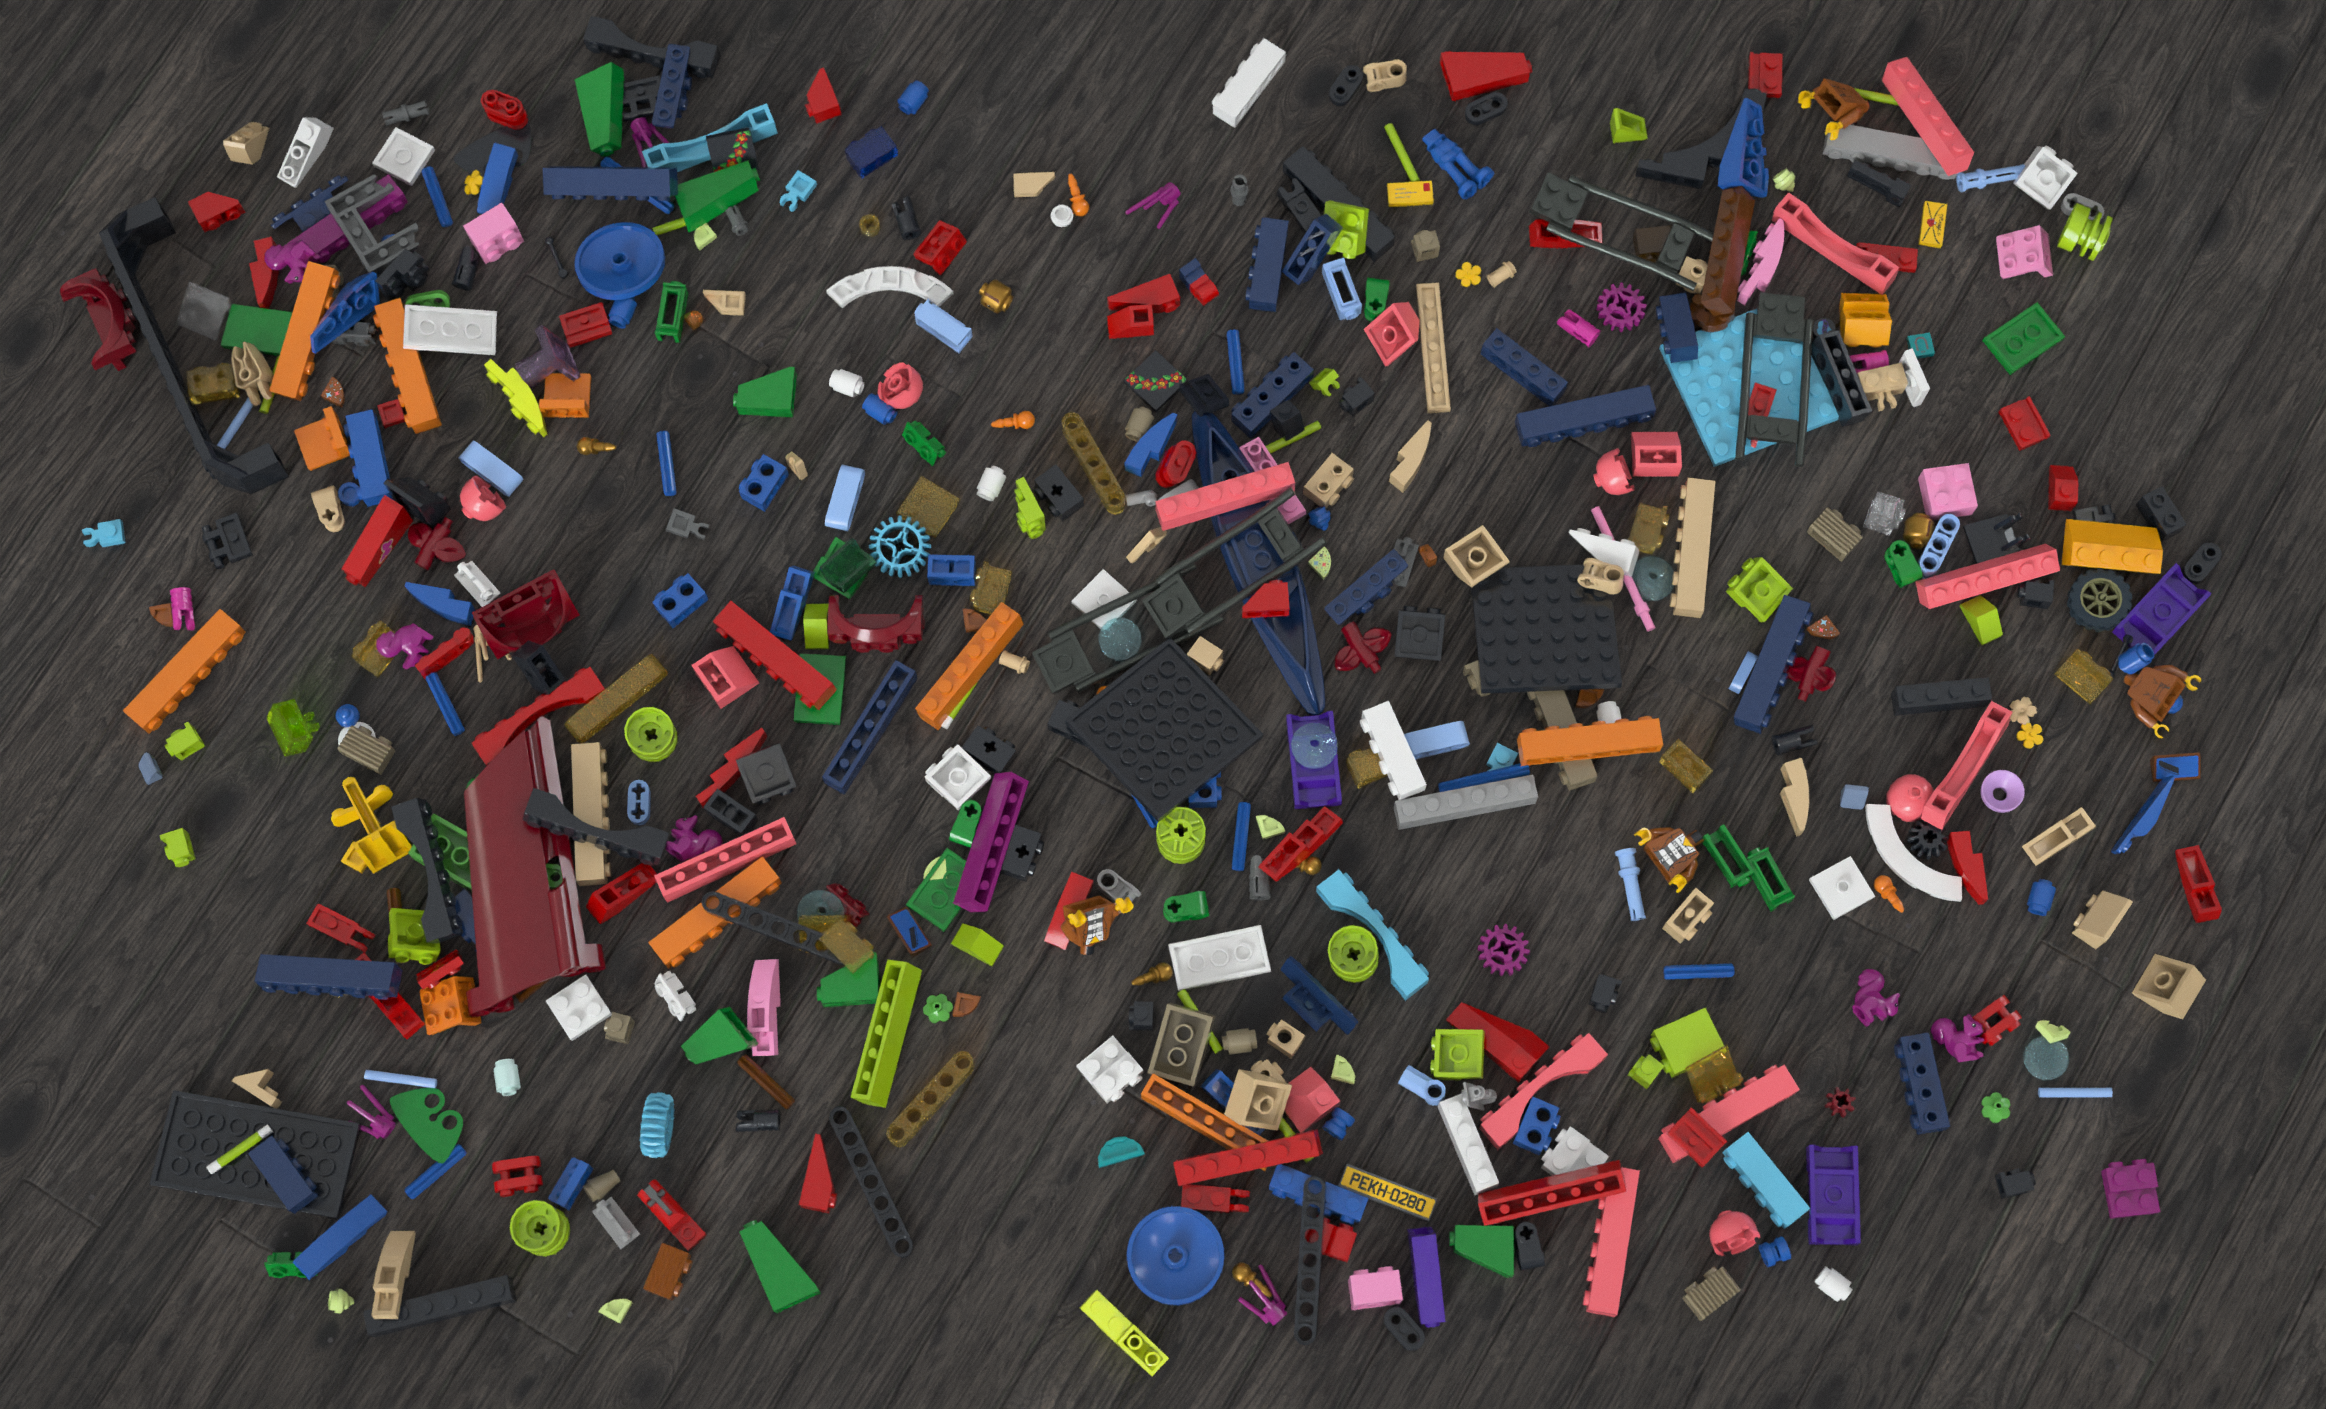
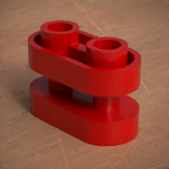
M488 90L482 95L481 104L491 121L514 130L522 129L526 126L528 116L519 99L497 90Z
M1186 440L1180 441L1165 451L1155 475L1156 481L1161 487L1171 488L1187 477L1196 456V449L1191 442Z
M2005 995L1972 1017L1982 1024L1984 1028L1983 1034L1979 1036L1984 1038L1982 1042L1984 1045L1987 1043L1990 1046L1994 1045L2002 1039L2000 1033L2006 1029L2010 1033L2021 1025L2018 1020L2022 1017L2018 1011L2015 1010L2010 1014L2005 1008L2010 1003ZM1997 1012L2002 1020L1991 1027L1986 1020Z
M527 1156L493 1162V1174H500L501 1180L494 1182L495 1193H500V1197L515 1195V1191L524 1190V1193L539 1191L538 1187L543 1186L542 1175L534 1174V1169L541 1167L540 1156ZM524 1171L525 1173L523 1177L510 1178L511 1172Z

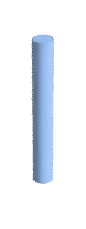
M249 397L217 446L226 449L254 405L251 404Z
M366 1070L364 1074V1079L429 1088H436L437 1079L373 1070Z
M2038 1088V1096L2112 1097V1088Z

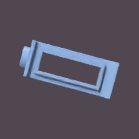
M1341 258L1323 264L1322 275L1339 319L1351 320L1361 314L1362 304L1350 277L1345 259ZM1340 271L1343 274L1352 301L1343 303L1332 273Z
M927 299L924 304L921 303L915 310L916 324L957 353H960L973 337L970 327H965L963 323L934 303L931 305L930 299Z

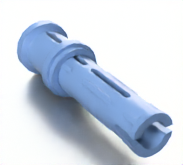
M2021 164L2019 166L1988 171L1976 169L1975 172L1970 173L1960 172L1956 176L1957 187L1960 192H1965L1966 189L1975 187L1983 189L1986 184L2015 180L2023 171L2025 165ZM2011 173L2010 175L1996 177L1999 174Z
M1626 848L1615 852V856L1619 859V875L1624 880L1631 921L1646 918L1637 877L1640 868L1636 865L1634 855L1636 848Z

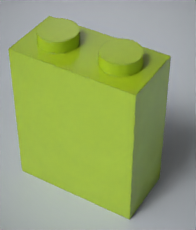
M1706 1008L1658 1028L1651 1034V1045L1655 1052L1659 1051L1663 1059L1660 1061L1664 1065L1663 1070L1666 1074L1669 1073L1671 1078L1720 1057L1726 1052Z

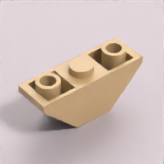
M250 122L225 139L223 145L230 160L246 164H254L260 160L269 128L263 127L260 123Z

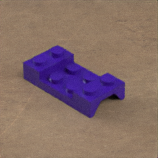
M2176 563L2130 611L2127 617L2115 627L2112 633L2121 641H2123V637L2126 634L2131 635L2133 641L2131 644H2128L2129 648L2138 643H2147L2155 655L2212 593L2195 587L2183 576L2180 566Z
M1333 711L1304 717L1287 714L1286 725L1292 772L1294 809L1341 806L1342 797Z
M1816 1145L1807 1146L1806 1162L1809 1176L1810 1207L1808 1244H1860L1858 1146L1842 1148L1820 1147Z

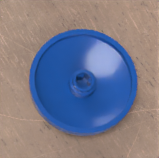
M615 223L594 231L582 242L575 256V270L581 285L592 295L607 300L628 299L645 292L659 279L665 266V252L658 236L649 228L635 223Z
M1165 1207L1150 1213L1136 1226L1128 1243L1127 1263L1133 1281L1149 1298L1167 1305H1184L1202 1298L1217 1283L1223 1268L1224 1248L1216 1227L1204 1215L1185 1207Z

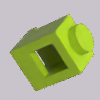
M189 722L184 723L185 729L174 731L171 737L166 739L167 744L164 745L171 757L175 755L181 761L205 747L196 729Z
M183 828L160 835V839L167 844L164 847L166 856L175 863V867L186 866L189 864V861L196 859L189 833Z
M1650 1054L1646 1058L1641 1056L1628 1073V1076L1647 1089L1664 1065Z

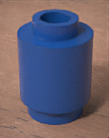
M916 80L910 83L898 99L900 110L908 115L910 113L916 114L928 97V88Z
M635 298L614 300L608 315L610 317L608 322L622 329L630 324L637 307V303L634 301Z
M871 393L863 403L862 408L866 410V414L883 425L892 423L897 416L896 408L882 401L878 394L874 395Z
M2138 643L2119 655V668L2123 672L2132 675L2151 663L2154 658V652L2147 643Z
M2039 879L2038 882L2032 883L2027 901L2030 913L2046 916L2047 911L2051 910L2056 892L2052 882Z

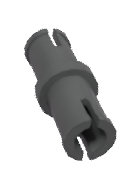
M426 100L411 105L403 104L400 108L390 111L382 112L383 118L393 116V118L384 120L386 126L404 120L409 122L411 118L430 114L429 108L419 110V108L428 106Z
M1236 175L1232 180L1233 185L1230 189L1232 202L1236 206H1242L1245 204L1244 201H1246V196L1248 195L1247 179L1243 175Z

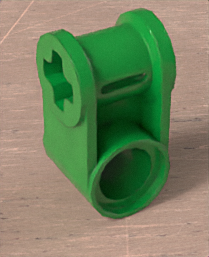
M1367 277L1364 316L1369 322L1374 321L1385 311L1390 280Z
M1901 540L1893 542L1885 551L1884 558L1896 584L1901 588L1922 579L1921 567L1915 560L1909 545Z
M968 800L962 804L958 817L952 827L949 841L971 848L983 812L978 802ZM975 808L977 814H972L969 817L967 811H972Z
M1197 891L1169 897L1164 903V918L1169 922H1180L1208 917L1210 914L1206 893L1204 891ZM1175 906L1178 909L1177 913H1173L1170 907Z

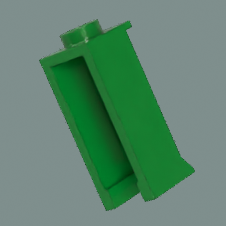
M663 282L655 329L658 341H663V335L673 336L676 343L681 341L688 299L686 285L681 282ZM669 294L678 295L673 325L664 324Z
M1723 824L1716 832L1703 836L1704 841L1702 843L1727 879L1730 887L1733 888L1738 885L1741 888L1751 881L1750 877L1755 871L1726 826ZM1717 843H1723L1741 873L1736 876L1733 875L1716 849L1715 845Z
M1758 847L1747 853L1748 857L1746 859L1755 871L1751 877L1770 912L1785 902L1787 904L1792 902L1795 895L1791 892L1769 852V848L1761 850ZM1763 859L1782 891L1776 895L1772 892L1757 862Z

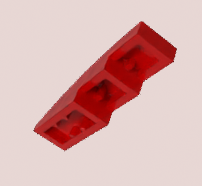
M760 728L724 754L728 763L710 775L714 784L696 796L702 807L705 806L716 789L725 793L741 776L735 759L760 750L767 738L763 728Z
M1324 806L1311 821L1307 819L1294 834L1289 832L1258 866L1259 869L1275 881H1278L1319 848L1343 823L1342 819Z
M362 953L355 959L372 961L365 953ZM399 992L397 997H388L387 1000L369 996L406 1040L425 1025Z

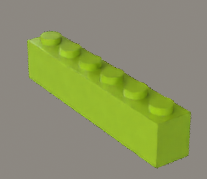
M887 960L851 1094V1098L866 1105L885 1108L887 1105L922 973L921 969L908 962Z

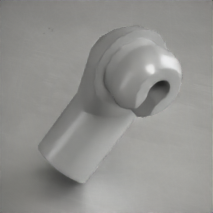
M1153 490L1125 495L1126 504L1131 506L1145 503L1147 506H1154L1155 501H1157V494Z

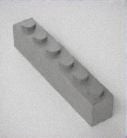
M1850 125L1845 129L1841 128L1836 140H1830L1831 133L1825 136L1822 155H1827L1832 159L1843 158L1849 159L1852 162L1856 160L1858 162L1870 163L1876 167H1892L1897 171L1908 170L1919 175H1935L1945 180L1955 179L1957 175L1948 176L1926 143L1919 137Z
M1533 775L1397 800L1394 803V812L1398 830L1536 804L1538 794Z

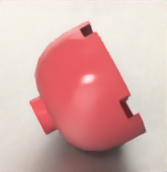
M900 362L885 372L884 376L886 378L884 382H879L878 396L882 401L893 406V408L906 409L919 400L923 391V382L917 370L909 364L906 365Z
M1618 448L1605 453L1599 458L1596 464L1597 473L1593 474L1597 487L1602 486L1611 495H1623L1634 491V484L1629 486L1627 480L1632 479L1623 455H1617L1620 452Z
M478 476L469 479L462 487L460 493V502L463 506L462 512L469 519L475 518L479 521H489L499 516L506 508V505L497 491L493 494L488 489L491 485Z
M1907 774L1897 778L1891 784L1886 795L1887 805H1890L1891 813L1901 818L1902 821L1917 822L1921 820L1924 806L1934 792V789L1924 777L1916 774Z
M1731 1210L1724 1211L1718 1215V1218L1711 1225L1709 1233L1714 1251L1720 1256H1725L1724 1252L1731 1251L1732 1255L1746 1251L1756 1244V1237L1760 1238L1758 1229L1751 1217L1745 1213L1732 1212Z

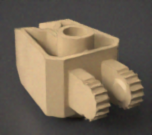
M243 342L244 350L235 346L232 352L231 361L236 387L246 390L251 404L257 406L261 403L258 390H260L264 399L269 400L272 398L269 385L272 383L274 375L263 354L253 344Z

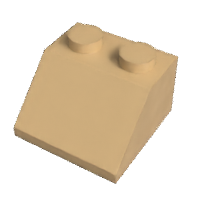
M1483 525L1445 549L1443 557L1455 575L1470 587L1475 586L1510 562Z
M2102 891L2097 896L2093 894L2085 905L2088 907L2086 913H2080L2074 921L2073 925L2076 928L2072 934L2094 949H2097L2109 939L2133 901L2106 891Z
M2155 954L2132 993L2160 1012L2183 1019L2206 979L2192 964Z
M1239 1069L1224 1115L1239 1125L1278 1131L1292 1085L1258 1072Z

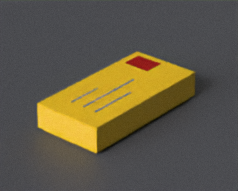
M1432 181L1387 183L1389 207L1432 205L1434 202Z

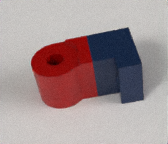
M1196 258L1179 269V278L1202 305L1207 304L1219 295L1216 286L1202 270Z

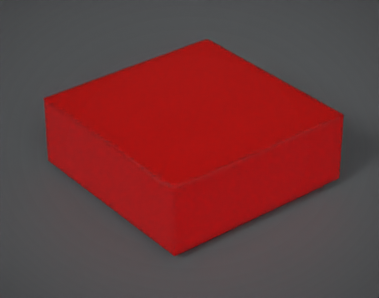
M399 399L377 405L384 428L405 422V414Z

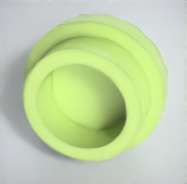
M1785 168L1774 176L1772 180L1775 182L1774 186L1777 189L1793 192L1795 175L1792 171L1789 172Z
M342 1289L330 1291L328 1310H333L334 1313H342L343 1310L348 1309L350 1305L354 1304L353 1298Z

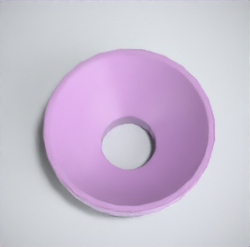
M1997 770L1986 776L1982 782L1981 798L1984 804L1993 811L2000 813L2010 812L2021 804L2024 798V786L2020 778L2014 773L2007 770ZM1997 788L2003 789L2006 793V799L2003 801L1996 800L1993 796V790Z

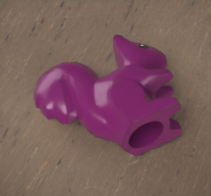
M300 240L288 243L284 247L281 245L271 246L265 252L264 259L267 266L272 270H280L287 265L290 266L291 270L286 276L285 282L292 284L293 282H302L308 261L311 258L319 259L321 256L307 243Z
M412 623L411 625L401 627L395 634L392 631L383 633L377 639L376 648L386 658L395 657L401 650L408 655L403 663V668L407 670L410 667H415L423 657L420 652L429 653L424 648L423 643L425 640H432L434 636Z
M698 817L680 818L675 823L677 829L671 830V835L676 840L674 842L667 841L665 850L680 862H684L686 859H692L703 852L705 853L723 845L721 835L712 829L704 830L697 835L693 832V829L698 822Z
M1874 969L1862 971L1858 976V985L1861 988L1855 995L1853 1013L1867 1027L1870 1025V1022H1874V1015L1881 1021L1887 1018V1015L1895 1016L1898 1011V998L1900 994L1896 993L1885 999L1879 993L1885 984L1882 974Z
M1970 1014L1963 1018L1964 1030L1957 1031L1955 1024L1947 1018H1939L1933 1022L1931 1026L1933 1039L1940 1045L1945 1044L1948 1053L1955 1057L1957 1062L1977 1060L1979 1057H1984L1983 1053L1976 1051L1975 1047L1976 1044L1984 1041V1038L1976 1037L1984 1031V1028Z

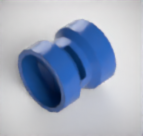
M1335 1107L1331 1113L1332 1118L1326 1121L1322 1128L1333 1137L1342 1141L1346 1136V1127H1351L1355 1119L1347 1112Z
M1782 1236L1775 1238L1772 1243L1765 1242L1759 1244L1761 1257L1767 1267L1775 1265L1777 1261L1781 1260L1784 1262L1791 1259L1789 1247Z

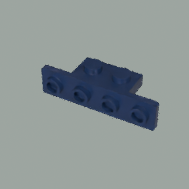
M668 45L652 119L653 126L674 128L676 118H681L683 110L686 111L688 98L686 93L687 90H691L692 78L689 77L687 71L690 55L689 46Z
M340 175L335 176L328 181L330 185L322 190L319 187L309 194L311 198L305 202L300 199L291 205L292 210L287 214H284L282 211L272 218L273 223L270 226L275 229L293 217L302 232H305L330 214L324 201L332 198L333 196L330 192L348 181V178L346 176L341 178Z
M1393 549L1324 608L1337 625H1341L1354 613L1357 615L1361 613L1366 614L1374 607L1373 603L1378 598L1384 599L1391 593L1392 581L1408 568V564Z
M1290 956L1281 967V971L1295 986L1282 999L1316 1032L1331 1019L1345 1034L1349 1035L1358 1024V1020L1316 978L1305 970L1300 962Z

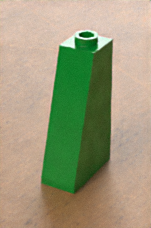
M610 62L575 79L590 149L601 156L612 155L614 151L621 149L624 71L621 67Z
M749 161L678 184V195L675 196L688 232L696 230L725 212L729 207H733L759 191L756 182L760 181L756 168L751 169Z
M754 1220L743 1226L744 1229L739 1231L776 1314L821 1293L816 1284L762 1221L757 1223V1220Z

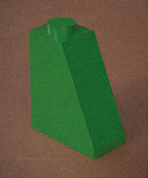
M788 367L738 385V393H734L733 406L737 407L739 415L793 417L797 381L795 367Z
M871 952L820 979L821 986L817 987V1000L822 1002L823 1007L876 1004L880 990L877 953Z
M727 1007L717 1010L681 1047L685 1051L687 1059L696 1065L755 1047L759 1043L733 1010Z
M1455 1225L1453 1231H1449V1246H1453L1454 1253L1506 1278L1514 1276L1513 1226Z

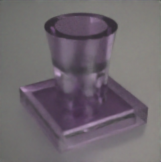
M543 325L535 329L542 349L515 363L520 377L532 389H535L556 369L573 382L581 377L568 344Z

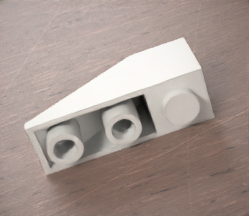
M303 117L277 178L297 188L325 149L334 128L317 118Z
M1577 528V531H1569L1570 535L1599 561L1620 566L1624 571V575L1632 577L1639 554V549L1634 546V542L1626 539H1621V542L1612 540L1613 537L1606 534H1599V537L1590 535V531L1582 528Z

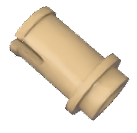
M1510 261L1507 263L1503 262L1501 267L1486 277L1495 288L1507 278H1513L1516 269Z
M1005 650L1000 656L999 664L1017 670L1018 674H1025L1029 668L1030 661L1025 656L1021 658Z

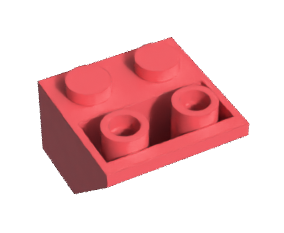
M1631 432L1633 477L1679 476L1682 468L1681 444L1677 432Z
M734 646L711 652L692 665L696 675L720 709L759 684V681Z

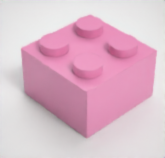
M502 203L463 226L471 243L485 264L498 260L502 254L518 248L524 242L515 221Z
M1969 463L1923 469L1918 477L1925 514L1930 519L1939 520L1945 514H1953L1956 517L1972 515L1978 507Z
M1392 1266L1378 1268L1376 1273H1369L1368 1269L1357 1270L1349 1277L1348 1285L1352 1310L1398 1305L1403 1300L1399 1270H1393Z

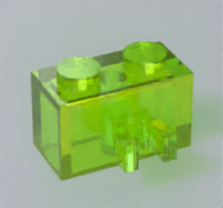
M295 699L273 704L266 717L285 757L307 751L313 739L311 732L318 731L320 727L319 723H306V721L313 720L315 715L313 712H309L302 716Z

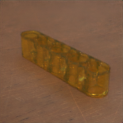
M1067 413L1062 418V431L1106 510L1113 515L1122 513L1125 509L1124 492L1082 418L1077 413ZM1069 423H1076L1078 425L1074 429L1067 428ZM1085 441L1088 443V446L1080 448L1077 444ZM1096 460L1099 462V465L1091 467L1088 463ZM1102 479H1107L1110 481V483L1106 486H1102L1099 484V481ZM1113 498L1121 500L1117 505H1112L1109 501Z
M653 654L646 656L571 716L564 726L579 744L586 742L667 676L668 671Z
M966 1051L957 1052L889 1125L886 1134L892 1145L895 1147L905 1146L970 1076L975 1067L970 1053ZM965 1058L970 1061L966 1069L957 1067L960 1059ZM951 1076L954 1081L952 1085L944 1087L941 1085L942 1078ZM928 1094L937 1095V1101L934 1104L929 1105L925 1103L924 1100ZM914 1111L921 1113L919 1121L910 1122L908 1120L910 1113ZM897 1129H902L905 1132L901 1140L892 1139V1133Z

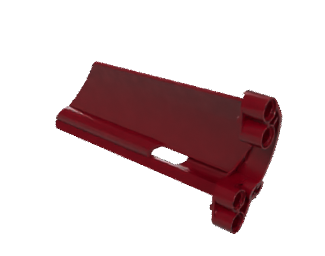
M543 716L537 719V722L528 731L524 730L508 744L464 791L479 987L466 992L470 1017H481L491 1012L502 1013L511 1011L515 1008L513 995L553 977H572L580 975L582 972L594 973L606 969L602 944H585L568 835H555L547 828L541 826L540 828L531 827L526 821H523L524 812L533 788L556 795L563 804L550 720ZM559 856L563 881L557 888L551 890L549 888L546 864L551 858Z

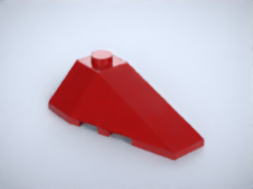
M1462 1002L1446 1019L1455 1029L1484 1030V1054L1518 1083L1549 1048L1532 1031Z

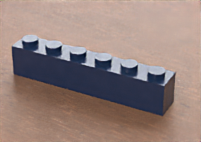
M549 166L543 168L544 195H552V199H565V195H573V199H586V195L594 196L595 200H605L607 196H615V200H628V196H636V200H649V196H657V200L666 201L671 200V196L678 195L677 168Z
M1645 385L1518 413L1515 425L1521 447L1527 445L1528 447H1535L1540 445L1541 442L1549 440L1550 442H1558L1567 436L1575 438L1583 436L1586 432L1590 431L1595 433L1603 432L1608 427L1616 426L1617 428H1622L1635 421L1644 423L1654 417L1656 407L1650 386Z
M1787 595L1783 596L1735 712L1734 724L1736 726L1759 734L1762 733L1764 727L1767 728L1772 717L1769 714L1772 706L1776 707L1779 702L1780 694H1778V691L1787 682L1789 674L1786 672L1789 665L1793 666L1797 657L1795 650L1797 645H1802L1805 638L1804 628L1806 625L1809 626L1813 619L1814 613L1811 612V603Z
M895 660L822 776L826 785L844 795L846 794L917 680L915 670Z
M260 954L254 981L262 987L263 991L271 993L276 992V990H284L290 994H298L299 991H304L311 995L329 993L332 996L342 997L343 994H351L356 998H365L367 995L387 1000L388 997L398 996L403 970L395 962Z

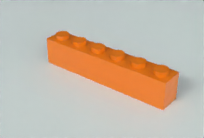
M308 261L270 386V392L298 401L305 397L308 390L306 382L308 376L313 373L315 366L313 362L315 354L312 352L310 335L334 302L332 295L334 289H337L340 283L339 271Z
M401 298L374 306L376 314L373 315L377 328L381 327L383 333L379 335L383 348L387 347L389 353L385 357L390 368L393 367L395 374L391 375L395 387H399L401 392L398 395L402 408L405 407L407 414L404 415L407 427H412L414 432L418 434L442 426L419 350L403 349L405 305Z
M1002 602L915 708L922 720L937 730L941 728L942 723L979 681L1024 625L1020 614Z
M219 609L129 703L123 712L148 734L157 730L161 726L162 720L178 708L179 702L194 691L195 685L210 674L211 668L217 662L219 663L224 660L229 649L233 645L239 644L246 632L225 612Z
M1651 716L1640 717L1637 721L1618 719L1615 723L1608 724L1605 721H1597L1589 726L1577 723L1569 725V728L1561 729L1559 726H1550L1542 731L1529 728L1519 733L1517 738L1521 766L1660 752L1663 747L1659 718L1652 719Z
M762 856L716 892L757 907L761 902L760 899L767 894L768 896L774 894L780 888L779 885L782 882ZM710 897L706 902V906L709 909L717 908L719 906V899L717 897ZM701 902L648 943L668 969L672 966L675 968L685 960L684 957L690 952L695 953L704 946L703 942L710 937L713 939L721 934L722 928L728 923H734L707 913ZM737 905L731 906L728 910V915L733 918L741 914V908Z
M1152 1074L1141 1093V1099L1228 1150L1268 1141L1155 1074Z

